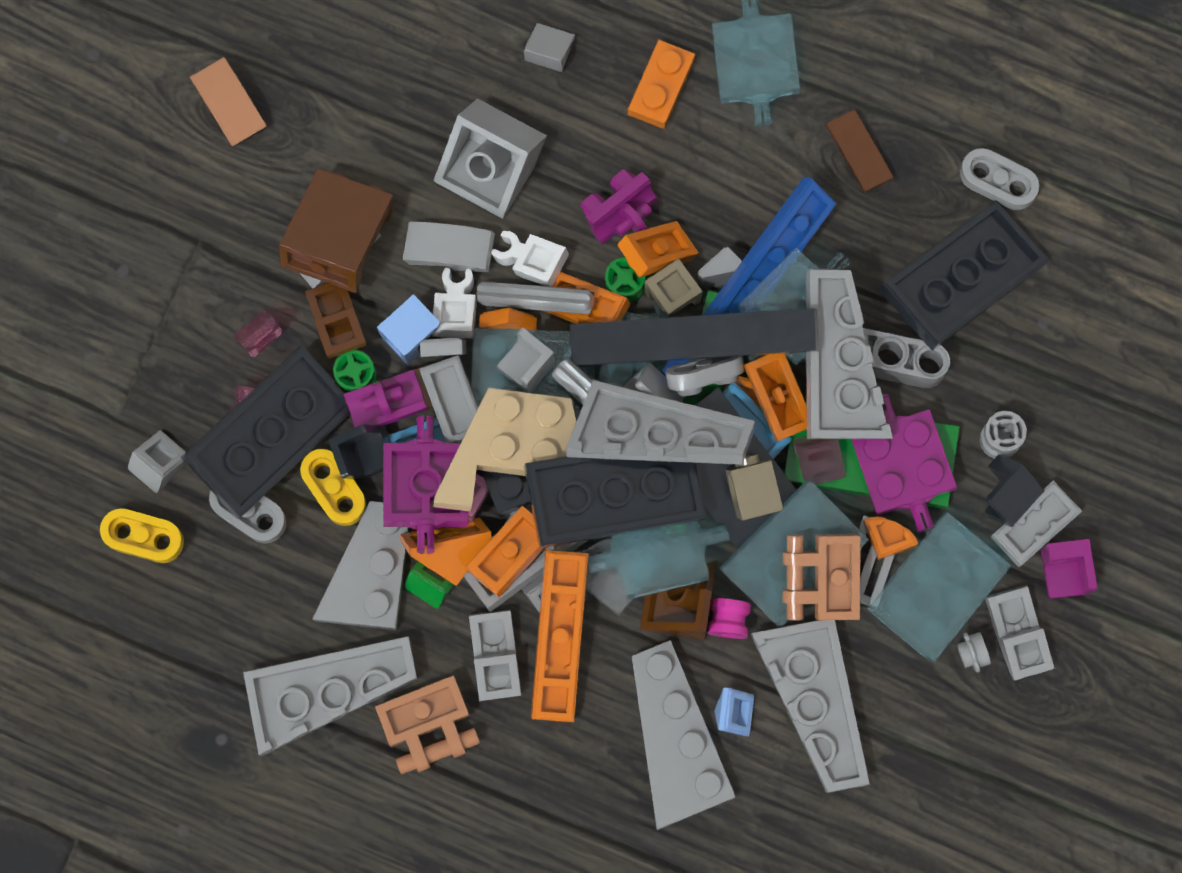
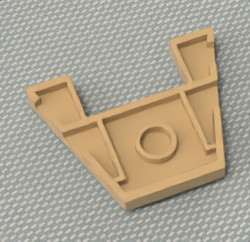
M488 388L435 495L433 507L471 512L476 470L526 476L525 463L566 457V447L577 422L571 398Z

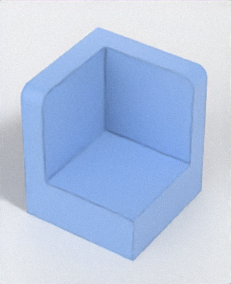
M413 294L377 328L381 338L409 366L420 356L418 350L420 342L433 334L440 327V323Z

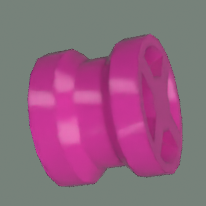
M711 599L709 609L713 613L712 621L707 624L706 633L723 638L746 639L748 637V628L745 625V618L750 614L751 604L734 599Z

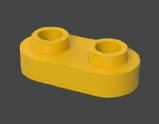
M317 449L307 454L301 463L302 479L330 520L341 526H350L360 521L366 510V499L353 479H343L341 477L333 453L326 449ZM322 466L330 468V474L325 479L316 477V471ZM344 499L353 501V507L348 512H341L339 510V504Z
M116 509L109 512L103 518L100 525L101 538L110 548L153 562L168 563L175 560L182 552L184 546L183 535L172 522L128 509ZM129 525L131 528L129 536L123 539L119 538V528ZM168 536L170 538L169 546L163 550L158 549V539Z

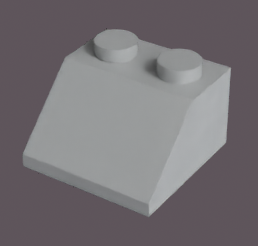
M477 98L458 114L434 182L503 219L532 173L547 135Z

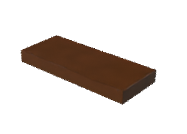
M855 109L826 124L828 131L864 194L893 180L892 173Z

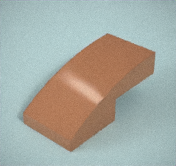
M225 57L190 77L231 146L236 145L266 127L265 122Z

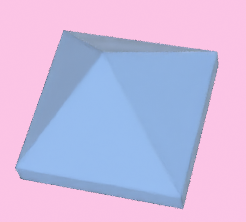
M723 688L714 710L718 729L741 736H749L754 695L731 688Z

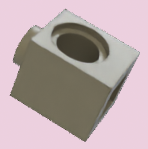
M751 454L745 456L743 465L735 464V467L725 469L737 518L746 520L783 510L771 460H760L758 454Z

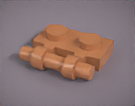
M857 533L815 534V551H803V535L788 534L787 551H783V565L787 566V588L782 589V602L787 604L786 619L802 620L803 604H815V618L818 621L860 620V535ZM803 566H815V589L803 588Z
M454 675L375 706L389 746L394 747L407 742L410 753L395 759L401 775L415 769L418 772L431 768L430 763L450 755H453L454 758L466 754L465 749L480 744L475 728L458 733L454 722L467 718L470 715ZM442 727L446 739L423 748L419 736Z

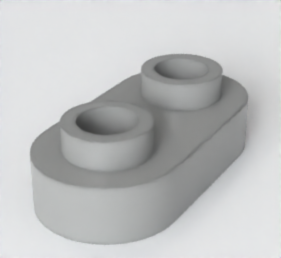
M975 149L968 153L960 168V177L966 187L993 201L997 200L1001 205L1012 210L1027 208L1033 203L1039 192L1038 178L1031 170L988 149ZM975 168H982L986 171L987 176L979 178L974 174L973 170ZM1019 186L1023 191V195H1013L1010 192V187Z
M743 356L692 359L667 368L665 373L668 389L677 391V394L680 396H691L700 393L703 386L712 383L723 385L737 381V375L742 374L745 368Z
M210 491L209 502L213 511L254 541L263 544L272 543L283 535L286 529V516L282 509L267 497L263 496L241 518L237 519L218 497ZM263 517H271L273 519L272 526L267 530L259 528V522Z

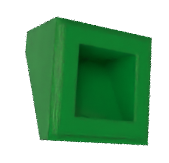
M419 561L410 570L405 583V588L409 592L436 609L443 604L455 586Z

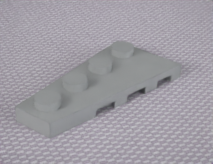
M851 270L806 271V308L817 309L819 351L806 352L807 439H893L890 425L886 423L882 407L884 401L881 389L877 387L872 362L874 361L870 346H867L862 327L864 321Z
M593 380L566 447L567 457L743 465L755 430V421Z
M835 620L813 621L752 633L751 637L826 793L869 785Z
M410 638L394 639L243 672L258 754L263 756L418 680Z
M671 640L633 655L632 664L656 828L659 830L735 798V794Z

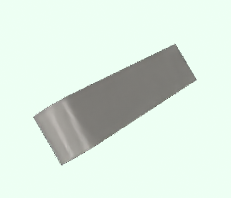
M764 309V310H761V311H776V310H775V309ZM863 328L867 346H870L874 361L872 362L875 378L920 388L935 387L943 380L950 366V357L947 350L941 345L932 351L922 340ZM882 350L894 351L899 358V362L894 365L884 364L880 360L878 353ZM806 352L785 353L788 360L806 363ZM923 358L933 359L939 366V372L934 374L924 372L920 368L919 360Z

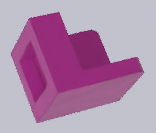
M1089 539L1050 543L1040 550L1047 594L1050 599L1090 595L1097 589Z

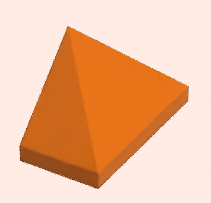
M769 354L745 364L744 368L775 441L778 442L806 430L807 405L785 354Z
M480 517L474 518L473 521L468 520V527H442L434 530L435 552L427 554V538H425L424 554L417 552V531L400 534L401 543L411 557L456 586L467 573L466 567L492 539L491 531Z

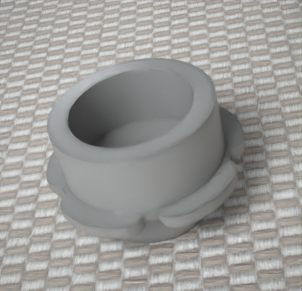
M967 632L963 633L964 642L957 644L965 668L973 666L975 672H980V667L991 664L983 637L980 632L969 636Z

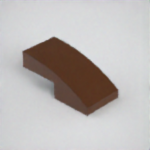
M327 283L305 291L328 359L367 345L348 290Z

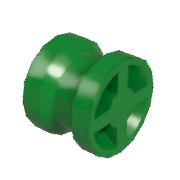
M626 257L617 258L606 269L605 288L608 291L626 297L632 304L643 295L646 276L639 278L634 269L629 266ZM622 285H623V286L629 285V286L631 287V289H630L629 287H626V288H625V287H622V288L620 289V287H621Z
M353 350L341 354L336 359L333 367L334 377L345 393L371 385L377 381V371L374 364L364 352Z

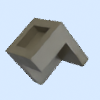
M679 259L645 281V295L648 299L654 298L668 318L688 304L695 307L701 303L702 290Z

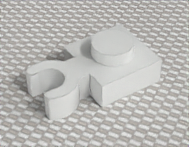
M502 231V239L505 243L511 244V248L506 252L493 249L491 254L494 259L501 265L509 266L514 264L512 269L519 277L546 287H552L569 255L566 247L530 234L524 244L519 241L513 232Z
M445 268L442 273V281L447 293H435L433 315L439 320L440 327L432 336L473 338L477 300L476 295L469 294L474 287L472 270L466 269L465 279L460 283L452 282L450 268Z

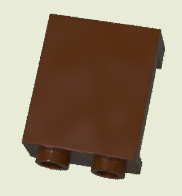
M317 168L279 244L280 266L356 293L362 282V267L384 221L389 222L393 215V194L387 193L375 185L367 186L350 180L341 173H330Z

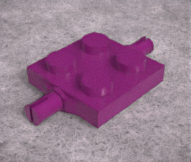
M889 394L882 395L886 410L884 415L886 423L890 425L893 439H851L876 515L878 516L896 509H910L917 532H923L925 527L921 515L927 530L935 527L926 504L936 496L956 490L957 486L930 409L910 416L896 417Z
M423 415L416 418L417 439L406 443L383 444V527H410L417 529V552L424 554L425 538H427V554L435 552L434 530L442 527H468V511L433 507L435 495L461 443H444L434 439V418L427 416L426 431H424Z

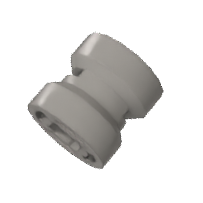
M1011 411L995 413L989 418L980 433L979 442L982 450L993 459L998 454L1010 458L1018 451L1026 439L1027 428L1025 422L1019 415Z

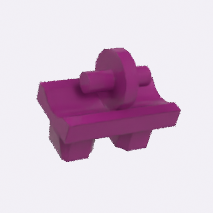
M623 169L610 182L612 190L615 192L610 198L605 201L596 193L591 194L581 202L582 210L593 235L601 245L615 234L622 236L630 229L634 232L647 229L642 219L652 212L650 207L658 200L650 187V179L643 172L635 176L626 169Z
M414 370L382 381H375L371 385L344 394L354 428L362 424L384 426L428 410Z

